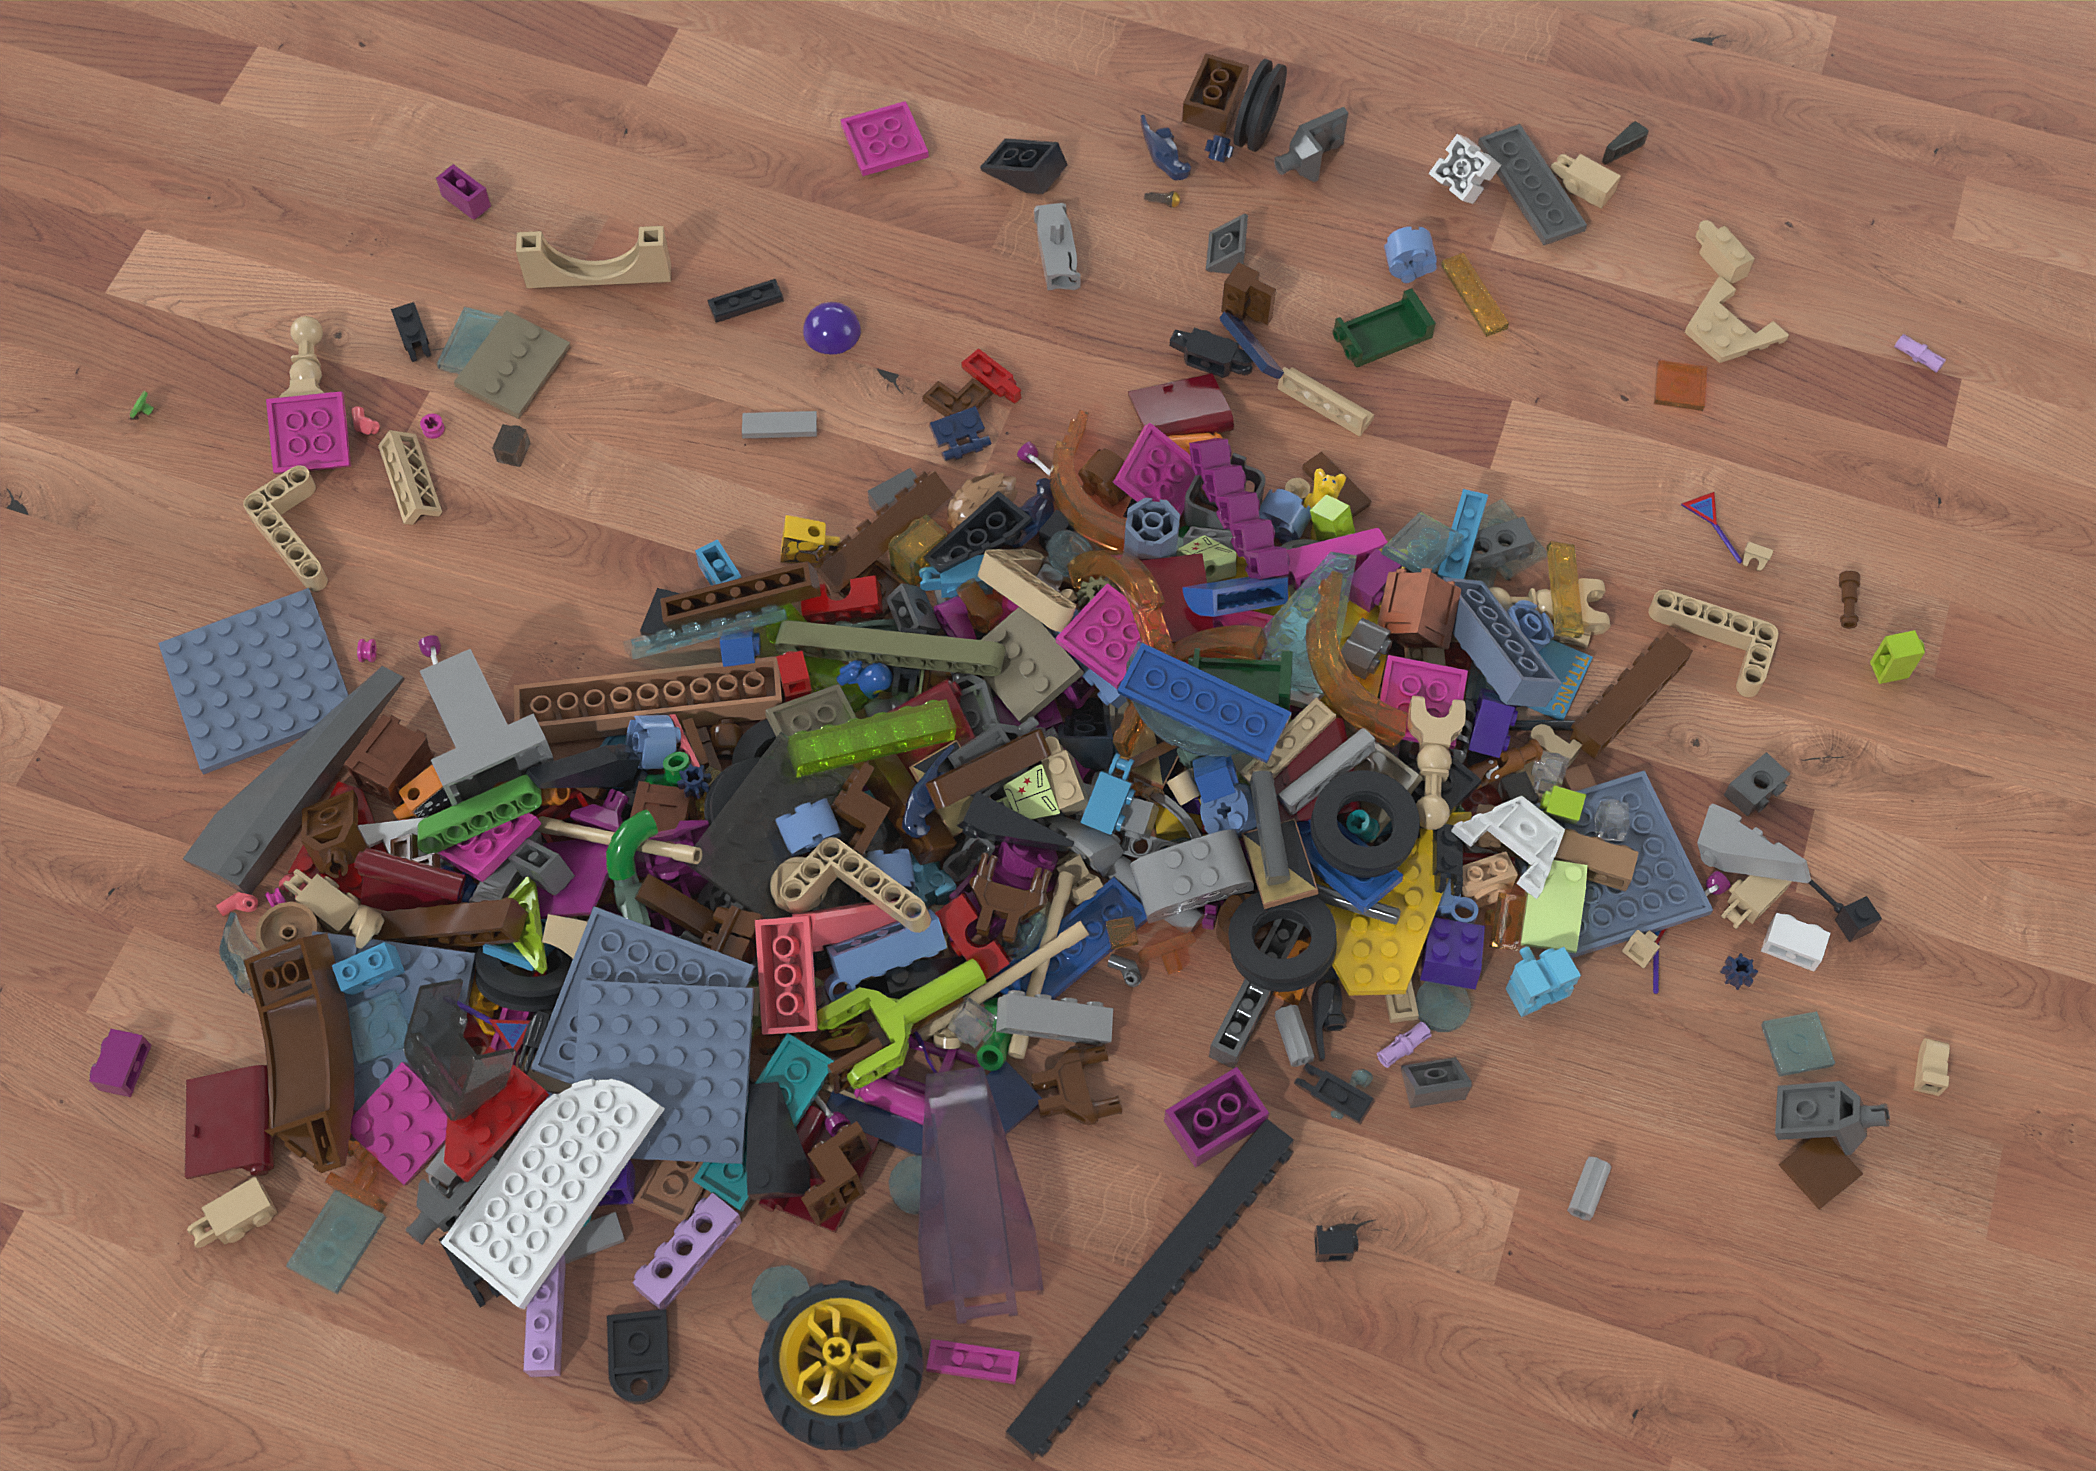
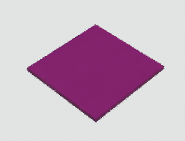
M581 839L543 843V847L560 855L575 876L556 896L536 886L540 918L547 919L548 914L560 917L591 915L593 907H596L609 876L606 867V851L609 845Z

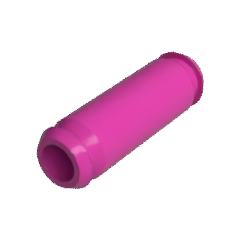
M881 1077L862 1088L855 1089L854 1096L857 1099L861 1097L868 1104L926 1127L934 1126L935 1129L941 1128L948 1110V1106L946 1104L941 1105L937 1099Z

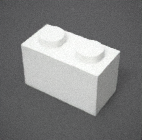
M1776 913L1769 924L1761 952L1815 971L1823 959L1830 932L1824 931L1818 925L1798 921L1791 915Z

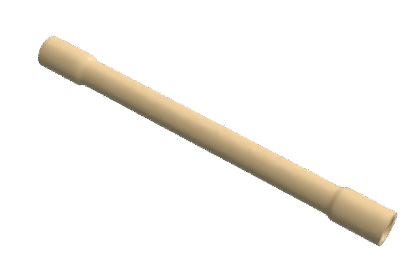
M544 816L538 818L541 825L537 828V831L555 836H566L609 845L612 835L615 833L566 823L562 820ZM651 839L644 841L636 850L692 864H698L702 859L701 848Z
M1059 872L1039 949L1057 937L1066 902L1070 897L1075 876L1069 872ZM1050 959L1033 969L1025 996L1035 997L1036 994H1041ZM1013 1034L1007 1054L1014 1058L1023 1059L1030 1036Z
M1081 921L1077 922L1045 946L964 997L965 1004L917 1032L924 1041L934 1036V1033L942 1031L947 1025L1064 949L1070 948L1089 935L1088 931Z

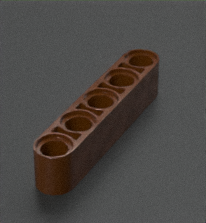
M1036 729L928 781L925 785L936 810L1050 756L1052 752L1042 729Z

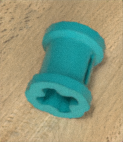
M1355 810L1347 818L1348 830L1353 834H1357L1360 839L1372 841L1377 837L1380 825L1377 820L1371 818L1365 811Z

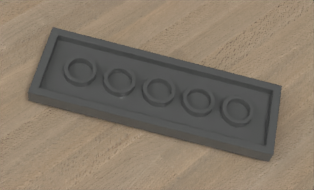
M1521 124L1479 138L1478 145L1482 152L1490 155L1501 164L1496 172L1543 245L1586 231V222Z

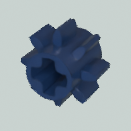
M1214 135L1213 140L1208 139L1205 151L1209 152L1208 158L1220 162H1225L1226 157L1231 158L1234 146L1230 145L1231 139L1219 135Z
M689 764L685 771H679L682 780L677 782L678 788L684 789L686 798L691 795L700 799L702 794L708 792L709 785L707 783H710L712 778L710 773L705 774L704 765L696 767Z
M1742 953L1736 959L1728 956L1725 961L1726 966H1723L1720 973L1725 974V984L1735 986L1736 990H1739L1743 984L1750 987L1754 982L1752 978L1758 973V970L1753 969L1752 963L1754 960L1743 957Z

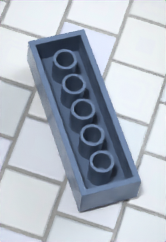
M1443 577L1444 581H1454L1455 585L1461 588L1452 634L1460 642L1461 648L1472 658L1474 665L1487 678L1486 681L1499 694L1500 700L1506 705L1546 707L1561 685V681L1484 582Z

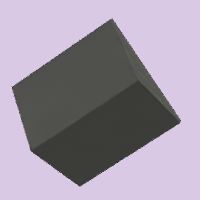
M1244 213L1209 232L1206 270L1208 272L1230 274L1238 262L1244 264L1248 223L1247 214Z
M1456 1057L1401 1066L1410 1108L1466 1100L1472 1087L1470 1078Z

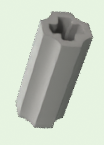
M1290 1005L1275 1011L1276 1014L1274 1016L1291 1066L1298 1067L1314 1061L1313 1058L1315 1056L1298 1006Z
M1588 1157L1567 1210L1571 1215L1582 1220L1591 1221L1612 1167L1609 1163L1597 1157Z

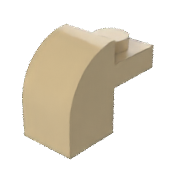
M1069 852L1058 859V863L1053 870L1056 880L1061 871L1069 872L1075 876L1069 900L1077 906L1083 901L1094 897L1097 894V890L1103 887L1099 877L1089 873L1080 854Z

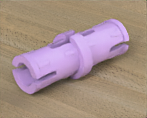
M1905 334L1895 344V348L1908 354L1913 358L1914 362H1920L1936 373L1946 361L1945 358L1929 350L1927 345H1921Z
M1419 1022L1405 1034L1397 1035L1395 1041L1377 1052L1379 1061L1384 1067L1389 1068L1401 1057L1412 1054L1414 1048L1432 1036L1431 1031L1426 1024Z

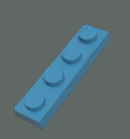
M1463 489L1437 577L1441 579L1443 577L1465 578L1488 500V494Z

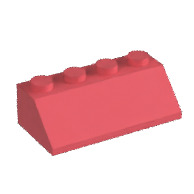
M893 898L890 903L898 901L899 898ZM872 902L792 914V917H811L813 952L824 950L823 945H834L897 922V920Z
M801 916L755 920L762 1035L818 1031L811 917Z

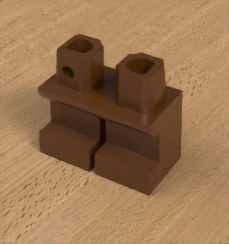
M731 905L730 909L717 907L713 915V921L722 925L718 934L707 931L701 944L708 949L751 964L757 952V946L754 945L756 944L755 920H764L766 918L761 914L752 911L750 913Z

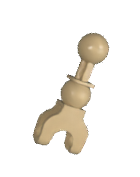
M302 316L297 318L291 325V337L299 345V355L291 356L293 365L289 372L290 386L279 398L324 393L318 385L322 377L321 364L314 354V346L321 341L323 329L315 318Z
M1580 578L1571 587L1560 588L1557 594L1548 589L1538 590L1535 593V589L1531 588L1527 597H1510L1502 588H1488L1505 611L1518 601L1526 600L1536 604L1538 607L1535 610L1540 614L1545 612L1550 620L1556 618V623H1564L1570 628L1591 632V635L1603 634L1611 626L1607 613L1595 611L1588 605V602H1595L1601 599L1606 591L1604 582L1599 579Z
M1413 695L1409 704L1407 728L1411 735L1419 742L1420 752L1417 756V764L1420 770L1419 775L1423 777L1422 781H1425L1424 797L1418 800L1416 806L1419 813L1420 826L1428 830L1441 828L1449 819V806L1441 797V783L1446 782L1452 764L1451 755L1448 751L1451 742L1460 735L1465 725L1464 700H1453L1449 714L1442 718L1433 717L1426 711L1425 698L1422 696Z

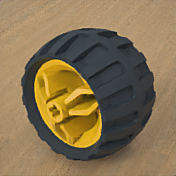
M839 1280L838 1283L827 1285L819 1283L809 1287V1290L800 1296H793L783 1305L779 1314L768 1325L759 1351V1384L771 1414L790 1435L814 1448L822 1450H857L862 1446L876 1443L888 1436L909 1414L922 1383V1346L916 1328L908 1314L883 1291L870 1285L864 1286L848 1280ZM843 1331H849L847 1341L843 1339ZM833 1333L834 1337L828 1340L827 1335ZM866 1337L871 1341L869 1343L860 1344L861 1338ZM817 1343L823 1349V1353L812 1346ZM880 1361L879 1369L873 1368L870 1364ZM804 1362L812 1364L808 1369L802 1370ZM861 1378L871 1385L866 1389L858 1379ZM822 1386L818 1395L811 1391L814 1387ZM835 1389L839 1391V1401L832 1400ZM854 1389L856 1397L849 1399L847 1393Z

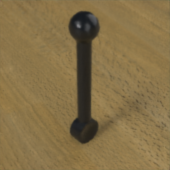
M1811 879L1808 884L1834 907L1836 913H1840L1844 905L1837 903Z

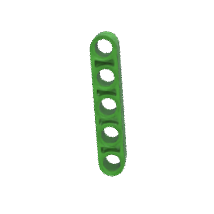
M526 774L421 820L417 826L418 848L425 854L438 853L529 813L542 804L541 788H538Z

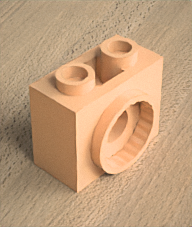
M1505 851L1464 865L1461 897L1472 899L1480 908L1491 905L1510 893L1518 874L1507 852Z

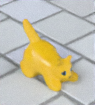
M1321 468L1317 469L1314 473L1313 493H1309L1305 497L1304 507L1307 508L1309 505L1310 508H1313L1325 495L1337 499L1345 484V475L1339 474L1334 477L1326 475ZM1312 524L1311 540H1317Z

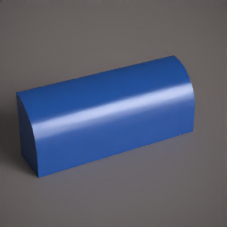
M1243 577L1183 587L1186 603L1193 612L1202 616L1215 617L1289 604L1288 577H1271L1266 579Z

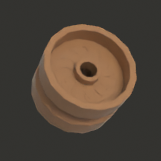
M286 902L268 909L260 918L256 928V941L261 950L265 952L302 937L312 936V931L323 933L325 931L312 910L300 903Z

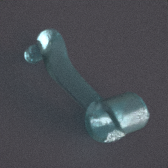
M1365 1069L1356 1070L1352 1073L1349 1084L1354 1087L1359 1084L1366 1088L1371 1083L1373 1075ZM1335 1110L1331 1112V1117L1342 1119L1344 1115Z

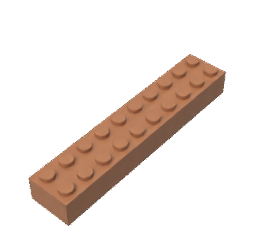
M776 656L756 658L755 663L727 667H723V662L521 684L514 685V722L534 714L547 743L627 735L629 722L636 720L634 716L640 715L670 716L675 714L682 728H684L682 721L693 718L696 727L715 725L721 719L734 720V723L767 719L765 716L766 709L784 703L783 690Z

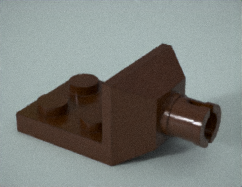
M354 790L302 809L301 841L320 874L327 873L330 877L340 878L339 870H341L342 876L346 875L348 865L355 863L358 853L364 852L366 848H370L358 827V797Z

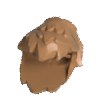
M989 472L973 477L971 480L967 479L962 488L957 490L948 505V519L946 521L952 530L997 491L1013 502L1017 496V489H1014L1017 482L1016 477H1005L1003 472L995 475L994 472Z

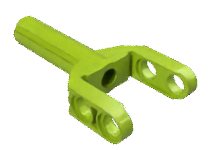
M970 959L899 1000L886 997L879 991L859 987L817 1011V1027L820 1030L834 1029L871 1008L891 1045L855 1064L848 1073L847 1079L852 1088L859 1089L904 1064L909 1048L908 1039L914 1023L984 985L986 978L976 960Z

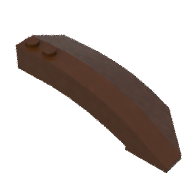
M328 933L302 937L243 960L258 1010L265 1044L269 1083V1129L265 1131L272 1137L278 1136L285 1141L284 1146L300 1158L306 1157L314 1163L313 1168L320 1173L346 1166L354 1108V1057L349 1013L345 994L341 992L332 968L336 961Z

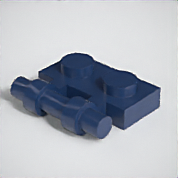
M976 406L930 422L929 424L938 448L945 445L949 447V450L942 452L944 461L963 458L962 455L973 451L975 453L983 451L984 447L991 445L989 436L982 438L977 436L978 433L984 432L985 427ZM967 437L969 438V443L960 446L956 442Z

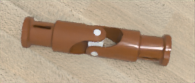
M1531 739L1528 741V744L1519 748L1512 747L1507 749V751L1501 752L1500 758L1492 756L1467 768L1482 779L1481 785L1477 788L1479 789L1493 781L1522 770L1526 764L1535 760H1543L1544 752L1536 739Z

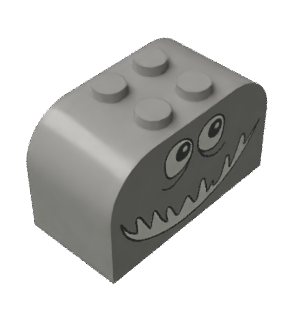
M1233 829L1208 834L1150 853L1130 864L1148 923L1226 899L1231 895L1251 891L1254 885L1236 830Z

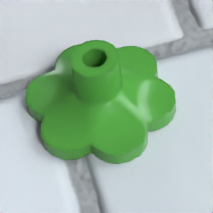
M143 391L129 414L130 417L134 418L139 412H143L148 416L151 414L154 407L146 403L148 395L146 391Z

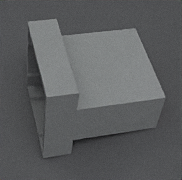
M471 649L420 671L455 746V749L431 759L452 806L492 789L498 782L511 781L526 775L529 768L554 761L547 740L534 714L509 725L507 724Z

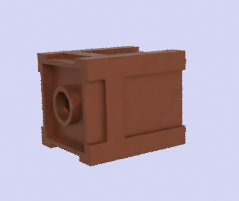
M1422 568L1421 573H1406L1407 569H1397L1396 572H1388L1377 625L1390 630L1389 639L1407 649H1449L1461 588L1457 587L1454 581H1444L1437 577L1436 574L1432 573L1431 568Z
M383 714L346 760L344 766L349 770L357 788L396 809L405 803L399 794L400 789L429 766L433 765L431 759L435 758L434 755L436 753L430 750L426 733L419 729L413 732L400 725L401 720L391 715L389 718Z
M639 781L630 817L647 809L654 818L658 832L675 829L680 821L697 820L699 811L698 807L694 805L693 796L685 797L684 789L681 790L678 787L655 785Z

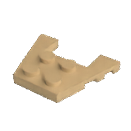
M1722 276L1718 277L1687 325L1685 333L1719 363L1746 355L1748 351L1757 348L1762 350L1768 348L1770 344L1776 342L1781 344L1787 341L1789 334L1774 321L1755 334L1727 310L1722 303L1735 294L1736 289Z

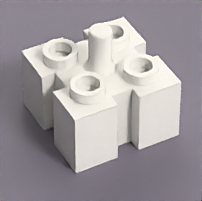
M1457 134L1446 148V151L1450 154L1446 159L1439 158L1429 174L1441 184L1449 186V190L1459 199L1473 204L1484 190L1480 184L1484 179L1490 181L1501 164L1490 155L1481 152V148L1470 139Z

